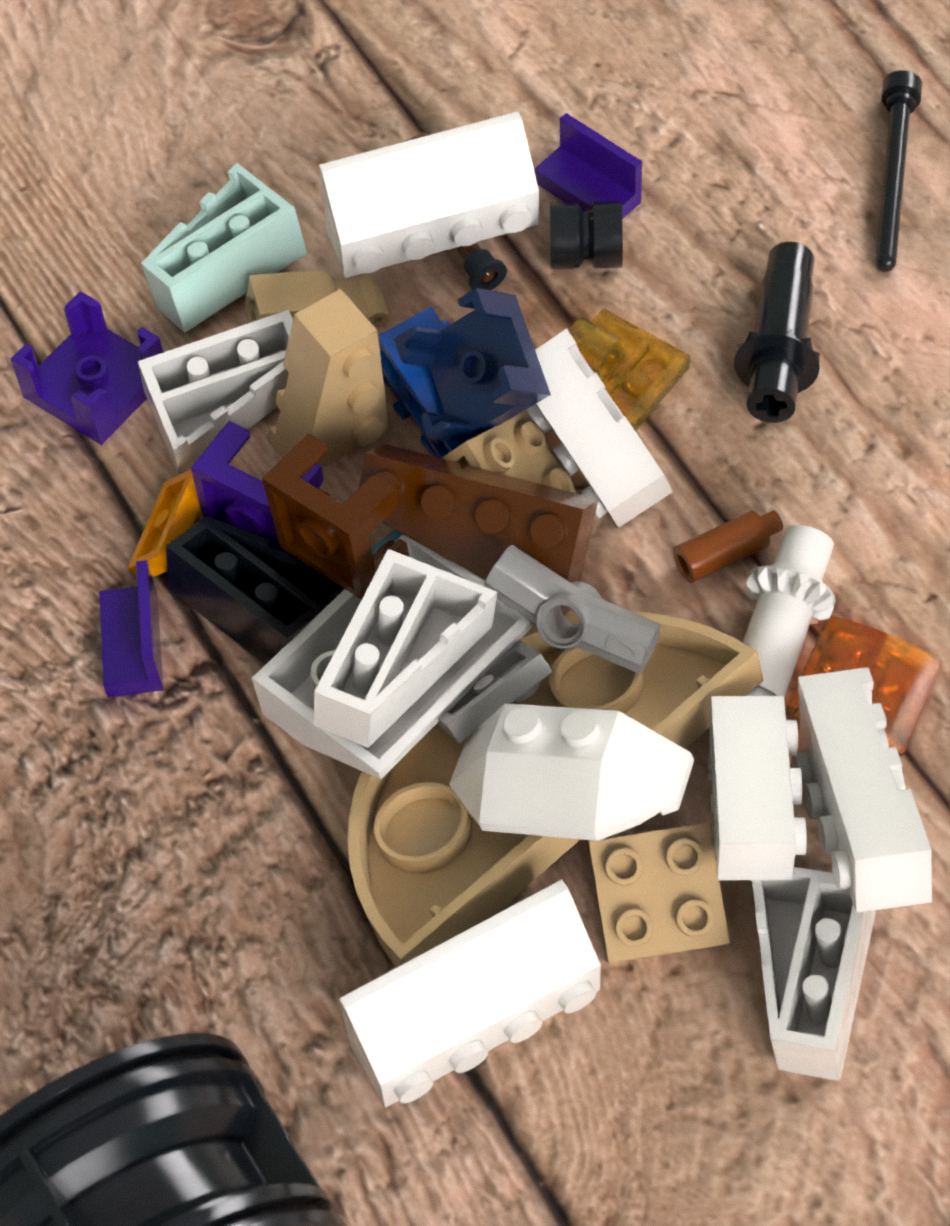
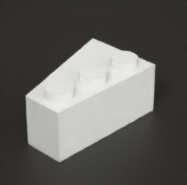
M388 549L314 691L313 726L369 748L492 628L498 592Z

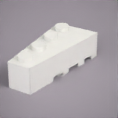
M869 667L798 677L801 751L797 752V756H792V768H801L802 786H805V802L809 818L818 819V834L824 854L832 853V869L838 889L847 888L856 913L932 902L931 847L911 789L905 790L902 763L897 748H889L884 730L887 725V719L881 703L872 704L874 682Z

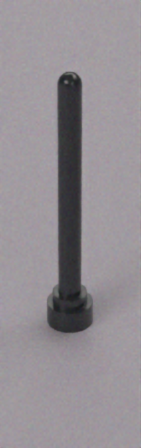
M906 70L894 71L888 74L883 80L881 100L890 113L876 252V266L882 272H889L896 266L909 117L915 108L919 106L922 95L921 78L917 74Z

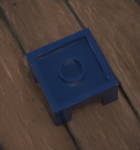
M475 288L457 300L459 306L475 310L443 330L413 327L394 338L401 361L408 365L429 367L445 414L425 412L421 415L428 439L466 442L500 425L551 395L516 295Z

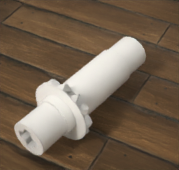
M804 525L789 526L785 530L774 564L759 566L749 572L745 594L752 601L756 602V606L743 643L758 652L764 681L746 696H784L785 698L809 626L817 624L819 620L830 619L836 599L833 592L823 584L822 579L834 548V542L827 534L818 529Z

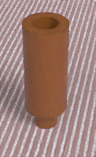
M753 510L675 546L673 548L675 562L686 581L693 583L769 547L770 536L782 531L783 523L779 514L774 510L762 516H759Z

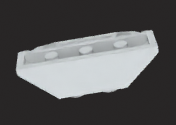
M505 703L483 722L473 734L467 737L449 785L452 792L461 801L482 831L599 841L638 826L658 813L664 816L679 810L694 759L691 752L620 711Z

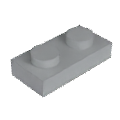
M519 640L487 670L485 675L476 682L474 687L449 712L445 711L438 718L439 722L437 725L460 744L473 734L505 703L521 702L533 695L539 688L540 681L549 675L552 670L541 653Z

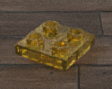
M604 308L592 321L583 317L579 318L568 330L575 340L581 355L592 371L597 373L606 387L605 390L635 431L690 367L689 354Z

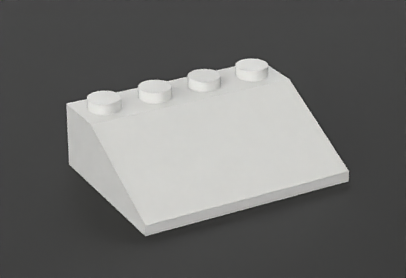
M404 534L398 538L407 543L410 558L485 586V580ZM344 589L252 677L262 714L298 742L378 779H382L439 722L438 718L445 711L449 712L474 687L476 682L485 675L487 670L518 642L535 623L496 599L492 628L369 748L313 726L314 691L361 602V599Z

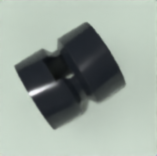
M622 201L593 202L588 211H583L579 203H550L551 269L579 268L584 259H589L594 268H622Z

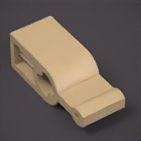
M319 270L249 275L245 310L249 323L289 310L293 319L294 314L340 288L374 327L387 324L389 313L378 278L373 275H365L359 279L334 281L331 274Z

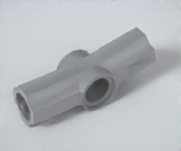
M510 545L504 551L485 580L484 587L497 591L498 600L535 623L540 636L553 647L567 649L576 646L639 674L646 668L660 636V623L603 600L597 590L587 583L578 581L568 582L514 545ZM561 605L568 606L576 612L580 625L571 623L564 617Z

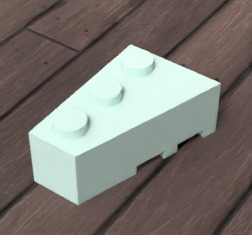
M238 163L227 172L230 180L216 195L208 192L200 200L201 211L187 225L180 222L141 263L156 308L184 333L246 294L249 275L278 273L307 254L295 207Z

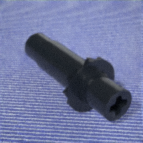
M783 242L770 250L766 274L761 284L755 331L749 332L744 343L737 344L734 357L735 372L739 379L749 387L747 409L753 417L767 423L783 422L794 414L797 393L806 390L815 382L820 369V353L812 349L811 338H807L813 297L814 255L808 247L797 242Z

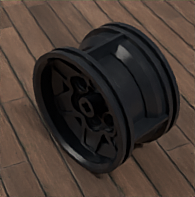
M209 1033L176 1034L120 1049L93 1060L50 1082L0 1115V1226H347L344 1219L339 1216L338 1210L330 1196L320 1187L265 1096L264 1088L253 1070L250 1069L239 1047L231 1040L219 1035Z

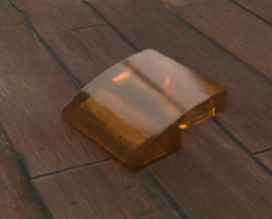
M830 616V619H826L801 676L869 667L874 682L872 704L881 703L887 719V725L884 730L889 748L896 747L899 757H901L905 753L942 661L885 632L854 621ZM797 683L785 710L800 719Z

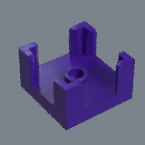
M80 291L64 307L71 334L39 366L33 347L29 344H25L10 360L23 398L102 445L147 399L137 361L163 353L160 337L143 327L137 331L140 341L139 347L107 329L100 303Z
M228 421L191 467L203 518L209 516L270 539V547L290 554L280 546L263 482L229 465L250 438V432L248 429ZM316 463L301 479L319 489L323 483L321 465Z

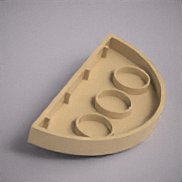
M634 612L661 624L660 636L655 650L641 674L576 646L567 649L553 647L543 640L535 624L520 641L541 653L552 672L540 681V686L533 695L521 702L511 704L620 711L685 749L710 726L711 696H746L764 680L758 652L738 639L712 627L683 618L655 613ZM578 615L565 616L571 623L580 625ZM437 724L382 779L361 771L354 790L349 814L347 845L350 871L355 890L380 945L396 968L495 915L581 840L482 831L461 801L452 792L449 785L466 739L459 744L441 730Z

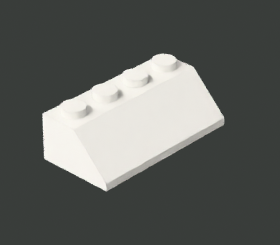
M518 111L319 165L327 234L344 278L362 273H372L380 268L409 260L423 259L434 253L460 246H470L481 240L507 233H517L526 228L539 225V189L522 118Z
M560 880L339 998L350 1047L386 1108L397 1101L409 1103L422 1097L432 1088L433 1081L453 1070L457 1073H463L475 1068L486 1059L488 1051L508 1040L511 1043H518L531 1037L541 1028L542 1021L562 1010L565 1013H573L588 1005L595 998L596 992L601 990V964L569 889L563 880Z

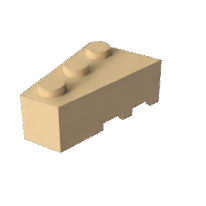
M340 288L294 314L283 367L289 373L286 388L277 391L275 404L280 409L279 419L276 426L269 427L267 436L268 442L283 458L307 434L312 435L325 443L328 448V453L317 462V464L321 465L322 469L360 446L372 444L389 430L378 331Z

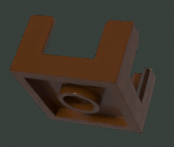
M307 434L262 478L281 548L362 600L388 549L409 557L407 543L402 539H398L396 542L392 540L387 541L372 555L368 537L396 509L398 505L396 488L378 476H371L343 504L331 498L326 491L317 489L301 479L328 453L325 443Z

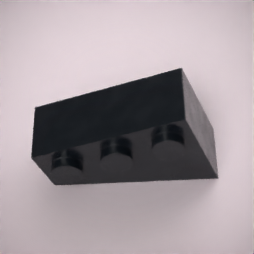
M205 516L166 545L168 589L265 665L344 590V588L295 556L270 547V539L209 516Z

